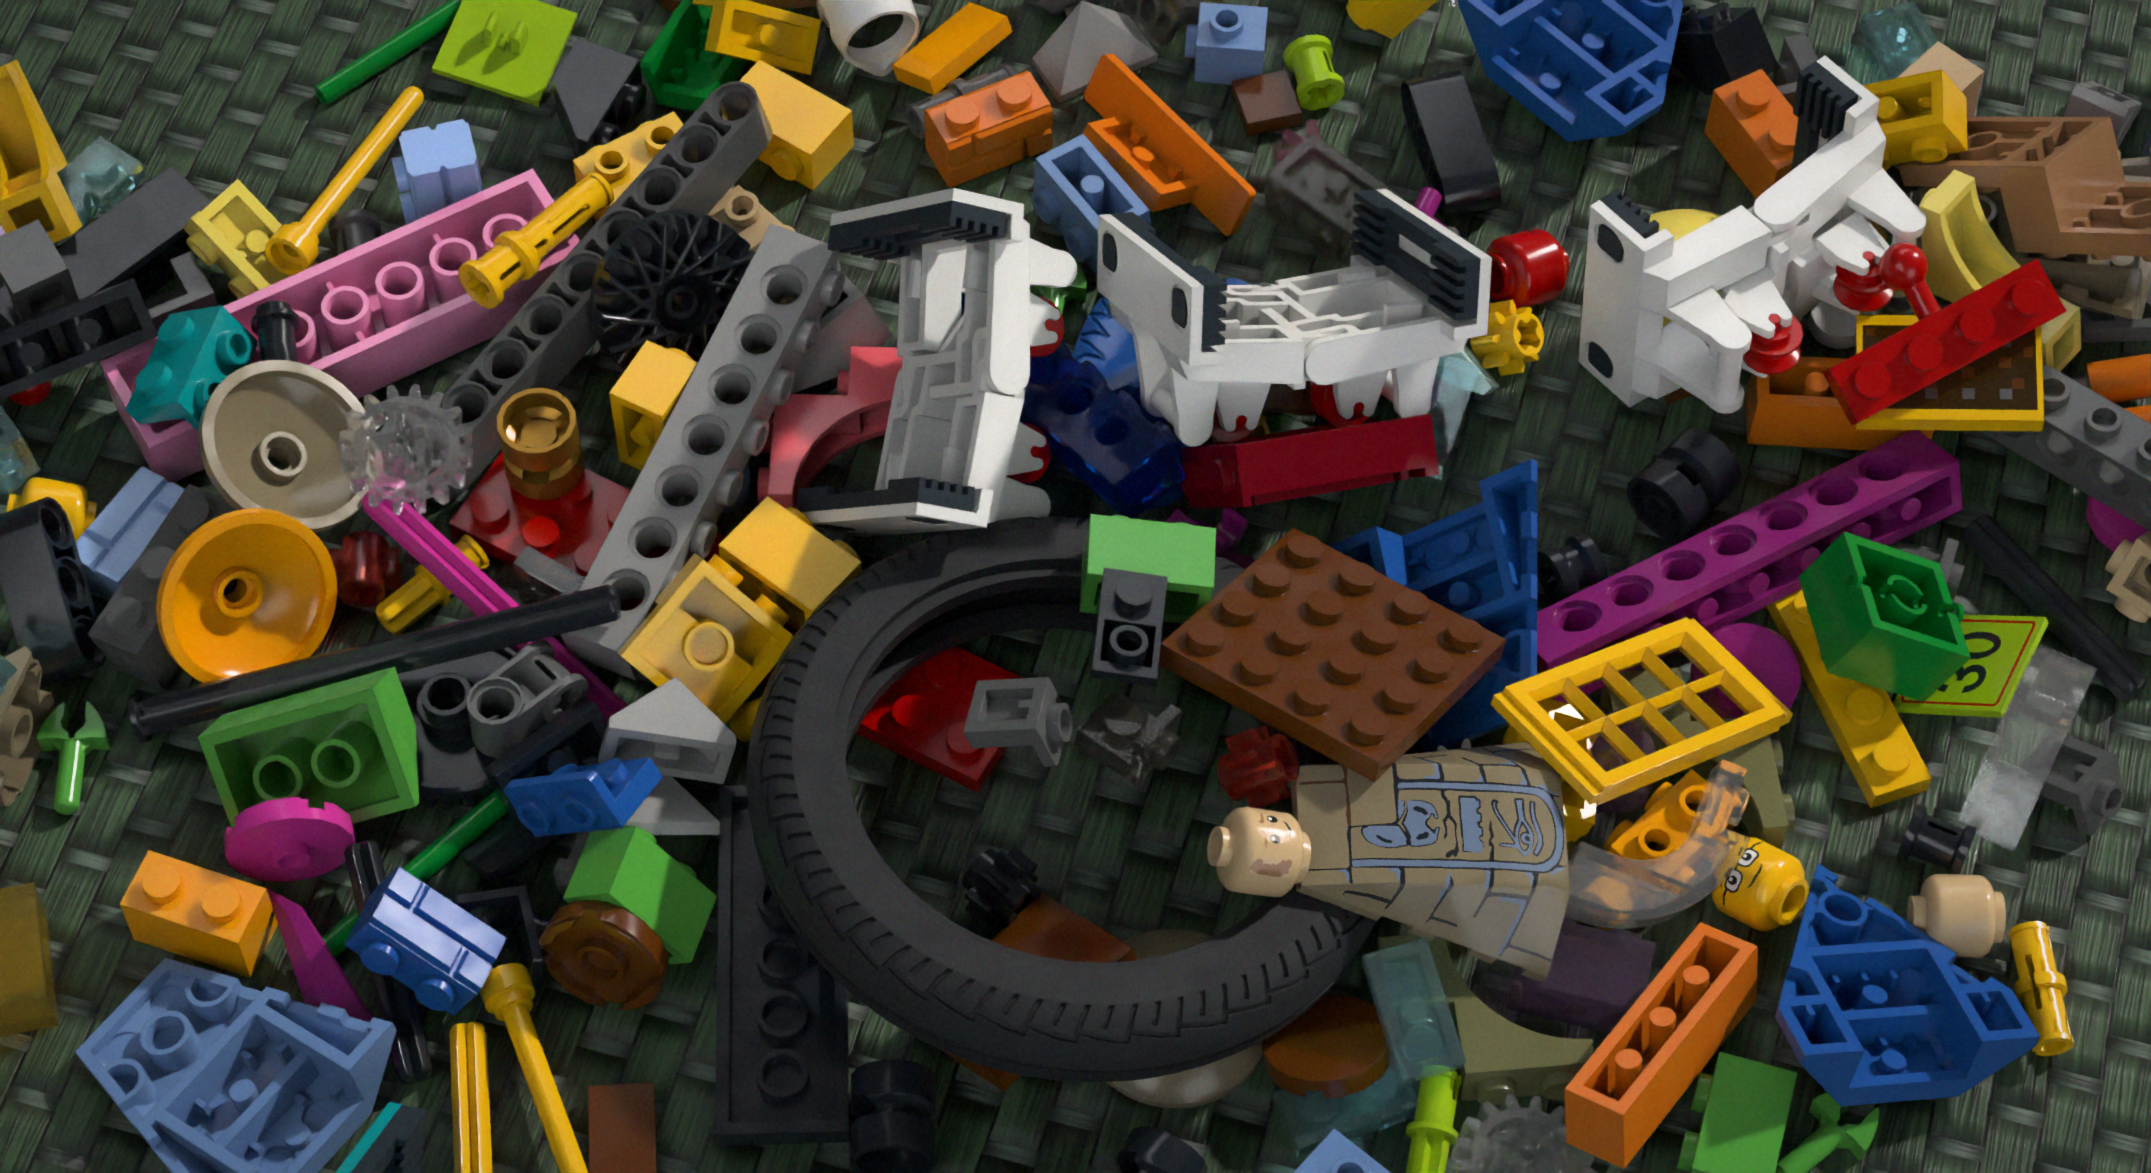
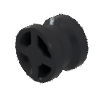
M1578 532L1568 537L1564 546L1559 549L1547 547L1537 552V577L1543 590L1553 603H1557L1608 578L1607 567L1599 548L1585 533Z

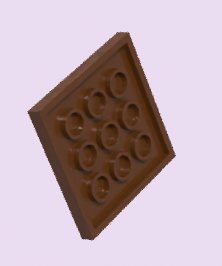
M1292 528L1211 599V602H1207L1161 642L1159 665L1365 778L1376 782L1501 659L1506 639L1483 628L1476 621L1464 618L1428 599L1424 594L1411 590L1382 575L1371 566L1358 562L1323 544L1316 537Z

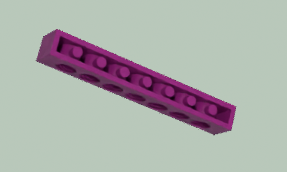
M1911 430L1538 611L1537 674L1685 617L1689 620L1694 618L1711 634L1802 589L1798 577L1843 532L1889 546L1962 510L1959 460L1918 430ZM1675 651L1659 656V658L1661 659ZM1639 664L1621 672L1636 671L1642 668V666ZM1598 680L1579 689L1585 695H1588L1602 688L1604 683ZM1561 695L1551 698L1569 704Z

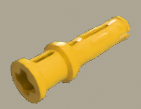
M588 172L582 180L548 205L520 230L501 232L493 241L494 247L478 260H467L459 267L458 276L468 295L482 307L488 309L496 308L504 299L503 293L520 279L529 280L537 274L541 265V258L572 235L601 209L609 206L614 201V193L610 184L600 174Z

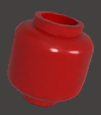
M1541 229L1523 231L1496 238L1488 246L1486 254L1492 257L1490 298L1496 302L1513 299L1516 309L1554 301L1563 292L1570 268L1569 258L1565 249L1560 246L1559 242L1549 232Z

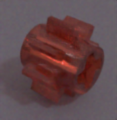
M358 531L343 537L342 550L328 548L336 572L338 595L346 604L359 608L373 607L384 601L385 589L398 590L401 587L402 564L398 563L399 548H389V543L383 536L370 531Z
M1263 725L1226 738L1225 741L1231 752L1219 758L1218 775L1224 790L1233 800L1241 801L1247 799L1250 808L1258 809L1291 797V791L1286 783L1298 778L1300 766L1293 745L1284 735L1276 734L1270 737L1268 727Z

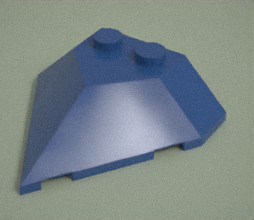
M1458 0L1457 3L1486 76L1566 141L1623 135L1661 111L1683 8V0Z
M1819 863L1817 864L1775 1013V1019L1801 1066L1840 1106L1958 1097L2037 1045L2040 1035L2010 988L1992 976L1985 982L1979 981L1953 964L1956 957L1955 952L1871 897L1863 903L1854 895L1842 891L1835 886L1839 876Z

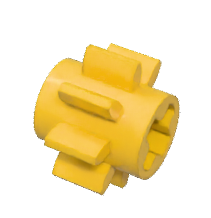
M1513 299L1490 303L1487 335L1470 338L1472 351L1477 359L1482 362L1484 369L1498 367L1501 376L1524 372V363L1538 361V353L1543 346L1544 332L1539 319L1531 313L1532 309L1530 306L1516 309Z

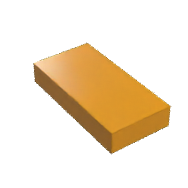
M969 2L892 64L897 81L932 95L939 93L950 81L959 77L1013 32L1008 17Z

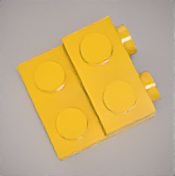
M694 553L655 599L658 605L617 653L657 687L677 677L707 708L726 724L776 665L793 638V635L783 627L791 617L764 594H761L755 602L748 598L737 588V585L744 577L718 555L714 554L706 562Z

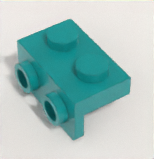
M222 305L169 314L168 318L159 328L157 342L145 367L136 378V387L125 411L140 425L184 418L198 431L202 411L207 400L227 376L250 364L258 346L257 339Z

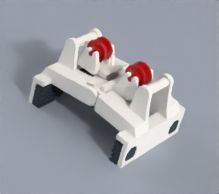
M1826 56L1798 72L1793 114L1798 117L1791 171L1763 192L1755 200L1754 206L1746 209L1740 205L1674 241V235L1664 228L1659 231V223L1656 220L1650 222V215L1647 212L1640 215L1641 207L1635 204L1631 207L1632 199L1628 196L1622 199L1623 192L1619 188L1592 204L1589 216L1578 362L1629 408L1648 397L1659 399L1682 387L1704 401L1713 410L1724 414L1733 413L1741 408L1744 401V389L1740 384L1741 368L1761 378L1773 374H1782L1791 370L1798 363L1801 354L1800 345L1803 338V330L1800 321L1821 300L1852 315H1860L1862 312L1876 311L1885 307L1892 297H1906L1903 291H1897L1888 287L1880 276L1879 262L1881 256L1890 245L1872 226L1870 220L1893 234L1892 246L1897 243L1916 245L1917 238L1924 233L1927 219L1925 213L1907 197L1882 168L1886 137L1877 121L1880 99ZM1664 316L1672 320L1663 327Z
M951 188L831 215L827 250H839L840 253L851 252V255L854 256L863 255V258H874L877 261L887 260V263L901 265L897 357H902L903 359L902 368L898 372L895 381L875 490L864 492L846 491L843 488L834 489L832 486L799 489L797 510L810 520L815 529L870 537L987 528L988 523H993L996 520L1048 517L1051 509L1048 494L1043 489L1023 483H1031L1039 479L1047 470L1050 460V446L1046 436L1038 427L1030 423H1021L1019 420L1024 403L1025 390L1023 389L1028 384L1030 377V358L1044 357L1055 352L1063 339L1064 319L1059 308L1051 300L1032 294L1030 287H1067L1076 279L1077 264L1069 253L1053 249L1030 238V224L1023 219L1024 204ZM961 293H965V309L963 316L961 307Z
M1388 189L1354 192V199L1361 204H1353V211L1360 216L1353 217L1352 223L1360 229L1352 230V237L1360 242H1351V249L1360 255L1351 256L1350 267L1275 280V285L1267 287L1260 285H1227L1226 282L1205 266H1193L1155 237V228L1133 212L1099 215L1097 291L1107 298L1117 323L1133 335L1140 381L1141 405L1149 414L1155 417H1163L1173 425L1176 436L1184 444L1195 447L1206 442L1210 435L1221 442L1230 443L1242 440L1249 435L1258 424L1271 384H1287L1293 390L1305 389L1306 381H1310L1312 387L1310 392L1311 405L1318 415L1325 418L1328 423L1336 428L1363 424L1373 415L1380 394L1393 403L1395 412L1401 418L1427 414L1431 406L1432 389L1439 357L1462 352L1468 338L1487 335L1492 257Z

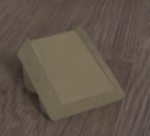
M26 646L3 657L0 662V805L5 807L10 806L18 794L22 793L41 752V747L37 740L38 732L46 718L54 710V699L51 692L39 689L42 676L40 663L38 660L33 659L32 652Z

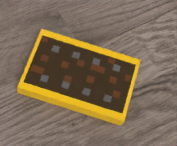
M1856 315V354L1918 322L1917 316ZM2041 326L1856 424V430L2043 431L2044 393Z

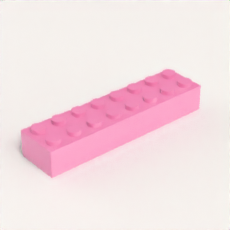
M532 168L223 307L257 339L258 346L251 359L250 364L261 361L259 339L252 332L250 322L256 314V308L268 301H283L290 304L292 311L298 314L300 326L295 331L298 362L310 365L331 375L358 399L496 336L575 248L580 240L574 232L541 258V265L537 274L529 280L520 279L503 293L504 299L496 308L488 309L482 307L468 295L458 276L459 267L465 261L471 259L478 260L494 247L493 241L501 232L520 230L554 202ZM157 336L100 361L113 403L153 472L164 477L168 483H175L205 469L199 450L198 431L184 418L140 425L125 411L136 387V378L145 367L157 342Z

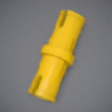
M2029 921L2013 926L2007 933L2008 940L2011 941L2018 980L2013 986L2015 996L2021 1004H2024L2026 1014L2040 1035V1039L2037 1045L2032 1048V1051H2035V1054L2040 1056L2059 1055L2069 1051L2075 1045L2074 1038L2071 1036L2063 997L2068 992L2065 976L2057 972L2050 941L2051 933L2049 926H2046L2044 922Z

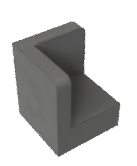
M38 219L0 236V276L6 284L13 307L21 322L79 300L69 268Z
M192 251L170 259L178 288L144 301L157 333L169 314L218 306L214 291Z

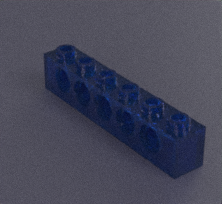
M961 293L962 316L965 309V293ZM1063 340L1055 352L1044 357L1030 358V377L1028 384L1023 389L1025 390L1019 422L1030 423L1038 427L1046 436L1050 446V454L1119 514L1135 519L1186 478L1177 453L1181 451V445L1174 433L1161 421L1154 425L1144 417L1137 402L1126 391L1121 390L1116 394L1111 390L1096 366L1088 360L1079 363L1072 357L1070 349Z

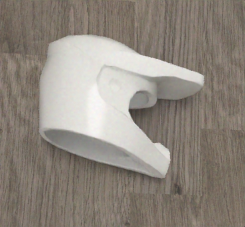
M817 0L816 7L819 17L830 28L832 41L847 62L874 76H885L893 70L892 64L904 55L918 34L919 21L912 0ZM885 15H903L902 25L888 40L867 48H855L848 45L854 33L868 22Z

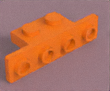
M1113 53L1102 55L1084 92V99L1104 119L1087 123L1083 134L1151 212L1192 203L1225 236L1237 234L1256 197L1255 189Z

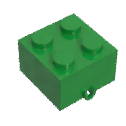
M1843 532L1798 577L1821 651V658L1828 673L1880 688L1889 693H1896L1924 702L1971 658L1960 626L1964 618V607L1960 603L1952 602L1940 563Z

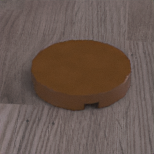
M598 900L573 901L557 909L540 937V948L544 946L547 952L543 961L549 973L566 991L592 1005L603 1007L606 1001L622 1003L618 1010L637 1009L651 1003L668 976L669 956L661 938L643 920L622 907Z
M1344 995L1323 996L1292 1023L1262 1041L1264 1067L1275 1084L1289 1093L1307 1097L1306 1090L1314 1092L1323 1091L1324 1098H1341L1362 1091L1380 1079L1390 1065L1389 1056L1393 1053L1391 1024L1382 1010L1364 999Z

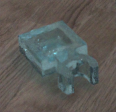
M98 136L60 171L64 184L63 187L81 221L82 227L87 221V211L95 206L103 212L109 211L146 177L140 161L101 136Z

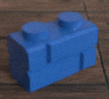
M397 866L370 895L359 915L360 918L352 928L344 945L359 954L361 962L372 972L380 975H391L414 990L416 998L424 1006L436 1011H446L454 1016L482 989L493 967L492 964L497 959L507 938Z

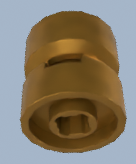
M530 388L512 395L502 404L497 415V432L500 447L503 451L506 476L512 488L524 497L535 500H551L568 494L579 483L584 472V458L576 412L571 402L558 391L547 388Z

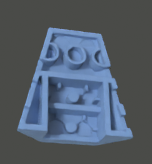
M164 958L75 1053L171 1173H318L372 1114L397 1030L394 1024L389 1021L375 1017L370 1022L349 1017L346 1010L322 1002L319 1007L292 1000L290 995L284 991L265 987L263 991L242 986L238 978Z

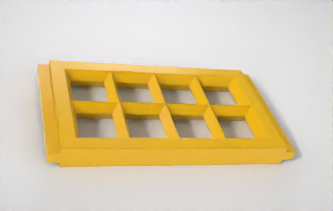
M1687 617L1508 685L1504 688L1503 692L1493 695L1490 703L1589 805L1595 803L1597 806L1777 732L1780 726L1789 723L1793 716V713L1694 618L1689 620ZM1679 649L1706 677L1686 684L1659 656ZM1640 664L1667 692L1646 700L1619 672ZM1601 680L1628 708L1606 716L1579 688ZM1718 687L1746 715L1726 723L1698 694ZM1561 695L1588 723L1566 732L1539 703ZM1679 702L1707 731L1686 739L1658 710ZM1640 718L1668 747L1646 755L1618 726ZM1600 734L1628 763L1606 772L1578 742Z

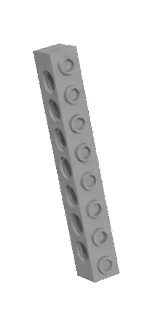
M770 224L579 591L609 584L613 585L618 593L620 604L631 598H639L643 601L633 610L621 611V617L617 621L561 634L566 649L576 658L633 680L637 679L640 672L617 652L658 605L655 599L694 553L701 558L707 557L710 553L717 535L716 522L725 506L731 507L736 502L743 485V469L751 455L757 456L762 451L769 433L768 421L776 405L782 406L788 400L795 381L794 370L801 356H808L813 351L820 333L819 321L827 305L835 306L842 294L845 274L841 272L837 250H827L828 243ZM785 297L798 298L790 304H776L780 299ZM759 346L773 347L763 354L750 353ZM735 395L748 396L738 404L724 403L728 398ZM706 446H722L721 449L714 454H698V452ZM690 495L696 497L690 504L677 507L671 505L677 498ZM661 546L670 548L661 557H644L653 548Z

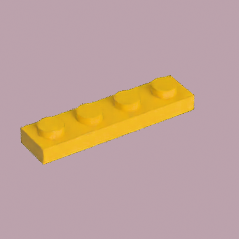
M1802 589L1766 606L1781 636L1793 649L1799 662L1800 673L1870 808L1927 791L1932 777L1887 692L1848 678L1838 677L1826 671Z

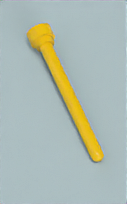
M410 86L403 90L299 222L284 224L277 229L265 246L266 256L274 267L288 275H294L309 268L318 256V235L422 105L424 95L419 88Z
M519 963L497 966L491 969L482 989L479 991L487 1012L496 1016L497 1020L505 1022L559 1172L589 1173L529 1013L533 1008L532 1000L535 997V989L528 970Z

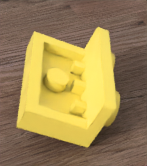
M239 179L232 183L201 212L198 211L184 227V230L190 235L186 240L190 249L206 265L212 266L216 263L231 279L228 287L237 299H241L292 276L274 267L265 253L266 243L282 225ZM314 260L312 264L309 266V268L317 265L318 263Z

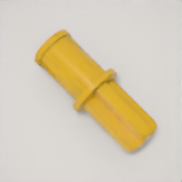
M462 536L460 541L454 545L480 570L486 569L490 565V561L483 549L470 536ZM421 564L414 569L416 576L376 607L375 614L387 631L394 635L403 633L439 603L442 606H447L451 602L449 595L452 592Z

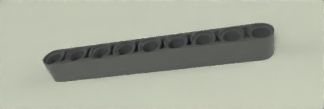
M741 81L728 82L719 86L710 94L408 434L401 445L400 458L411 478L427 499L434 502H447L461 495L501 450L497 432V415L502 404L512 395L525 389L547 388L554 390L597 341L590 318V291L596 269L611 244L633 224L662 211L687 209L708 214L766 149L772 138V128L757 92L750 84Z

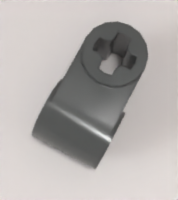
M537 640L526 645L513 659L485 679L477 682L470 689L466 700L472 740L476 748L486 756L500 758L580 699L587 696L589 690L587 680L581 674H571L554 658L555 650L547 641ZM494 715H507L502 719H488Z

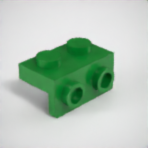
M682 0L673 11L671 18L652 46L646 51L641 60L640 68L657 104L696 111L719 86L736 81L749 61L705 51L712 9L692 4L693 0Z

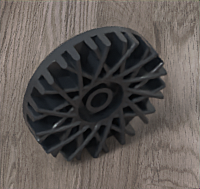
M677 209L662 211L641 219L630 226L607 249L592 281L589 301L591 324L604 352L613 362L623 370H626L646 340L666 349L677 348L682 350L694 361L699 362L755 252L749 249L751 245L724 222L709 214L695 210Z
M507 647L398 674L416 724L419 796L423 797L427 808L433 809L440 799L443 809L450 811V799L465 798L467 806L474 807L477 795L484 800L492 793L491 789H493V786L484 768L498 758L486 756L473 743L466 699L470 689L477 682L485 679L514 658L518 653L514 648ZM494 715L488 719H502L507 715Z

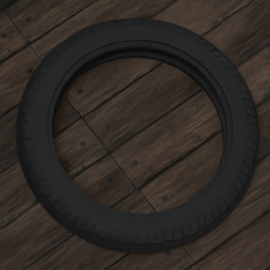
M1022 517L996 520L993 523H988L987 528L950 530L946 533H939L909 545L904 549H900L876 562L843 585L823 602L804 622L787 645L769 678L753 722L748 750V811L756 850L768 885L780 909L798 937L819 963L842 986L879 1016L901 1030L933 1047L964 1058L967 1061L1022 1076L1068 1082H1123L1170 1075L1227 1058L1252 1047L1292 1023L1320 1000L1340 979L1362 949L1377 921L1296 891V884H1294L1293 888L1284 896L1268 897L1243 920L1221 934L1195 946L1163 956L1135 961L1106 963L1067 961L1037 956L1008 948L961 927L927 905L884 862L869 839L857 814L849 789L846 769V755L851 741L862 720L876 701L897 680L917 665L945 650L971 640L993 634L1031 629H1067L1093 632L1095 614L1079 612L1082 558L1089 518ZM1216 554L1212 598L1245 570L1224 557H1218ZM1163 622L1161 642L1182 624ZM1250 715L1272 744L1283 764L1290 785V771L1295 766L1336 762Z

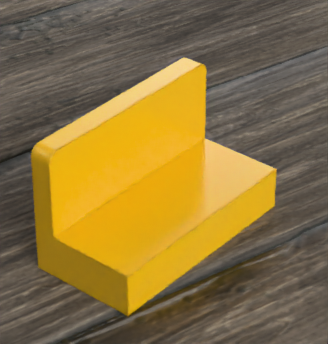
M693 0L692 4L712 9L705 51L753 63L760 59L776 69L796 74L811 75L822 20L748 0Z

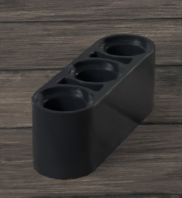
M1457 70L1403 80L1401 84L1403 113L1428 187L1437 190L1442 196V200L1437 208L1439 216L1443 219L1500 208L1501 186L1499 175L1461 71Z
M46 497L1 514L0 585L19 649L26 646L32 652L33 659L38 660L42 668L40 686L47 687L103 666L106 659L105 655L87 635L98 618L72 528L62 506L55 499Z

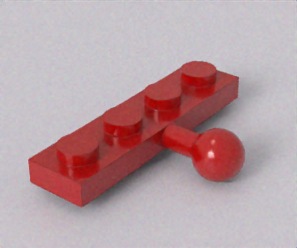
M1897 243L1889 247L1883 253L1879 262L1880 276L1888 287L1897 291H1903L1919 321L1822 372L1851 426L2067 312L2038 258L1941 309L1925 281L1929 267L1925 253L1911 243Z

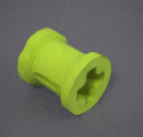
M1318 34L1306 35L1294 40L1283 52L1286 68L1294 72L1298 84L1296 88L1298 103L1303 109L1311 111L1331 107L1339 102L1345 94L1343 78L1334 72L1331 63L1333 56L1331 42L1327 37Z

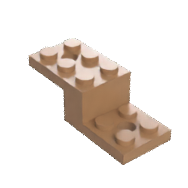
M1967 117L1968 151L1948 154L1944 160L1939 162L1922 163L1911 161L1898 165L1904 186H1929V189L1937 188L1955 169L1974 177L1978 192L1991 193L2001 191L2016 252L2041 253L2042 257L2048 259L2060 258L2069 254H2089L2095 260H2108L2120 255L2142 256L2144 261L2151 262V182L2125 181L2111 117Z

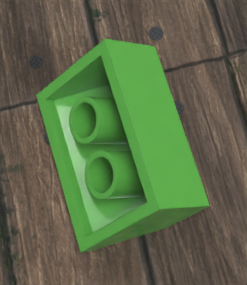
M395 666L222 714L198 736L231 828L235 826L234 817L246 808L268 800L288 797L308 799L310 808H320L323 810L324 802L333 803L350 815L352 824L413 808L419 804L416 724Z

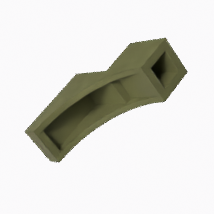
M1670 668L1683 681L1681 669ZM1646 670L1619 672L1646 700L1667 692ZM1603 684L1599 709L1606 716L1628 708ZM1679 702L1658 710L1686 739L1707 731ZM1640 718L1618 726L1646 755L1668 747ZM1728 718L1723 720L1727 723L1737 718ZM1770 734L1681 771L1687 774L1693 769L1707 782L1718 784L1729 794L1732 802L1740 808L1737 819L1744 829L1747 838L1755 837L1781 849L1786 833L1794 830L1795 810L1793 799L1790 794H1782L1779 776L1783 774L1782 747L1779 739H1770ZM1606 741L1608 757L1623 758Z
M1413 934L1378 937L1374 972L1380 1010H1382L1391 1024L1392 1035H1402L1407 1039L1419 1040L1432 1037L1440 1031H1448L1454 1069L1457 1075L1462 1076V1083L1458 1091L1460 1102L1478 1100L1479 1103L1484 1105H1501L1512 1101L1516 1097L1543 1095L1551 1100L1565 1099L1564 1089L1595 1052L1593 1039L1560 1038L1540 1034L1523 1028L1494 1012L1469 989L1452 963L1446 948L1445 939L1436 936L1432 941Z

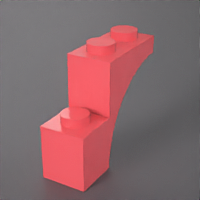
M851 346L849 370L838 371L837 395L790 394L784 405H776L774 417H770L768 421L769 433L762 449V453H771L770 467H759L758 503H761L768 496L785 509L788 507L797 509L799 489L808 488L814 478L828 463L861 442L885 435L895 381L898 372L902 368L903 358L897 357L896 347Z

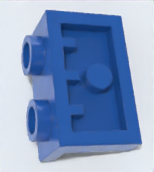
M650 757L623 761L614 758L599 764L582 766L568 764L547 776L514 779L508 783L503 791L516 809L521 823L530 829L535 837L623 828L663 776Z

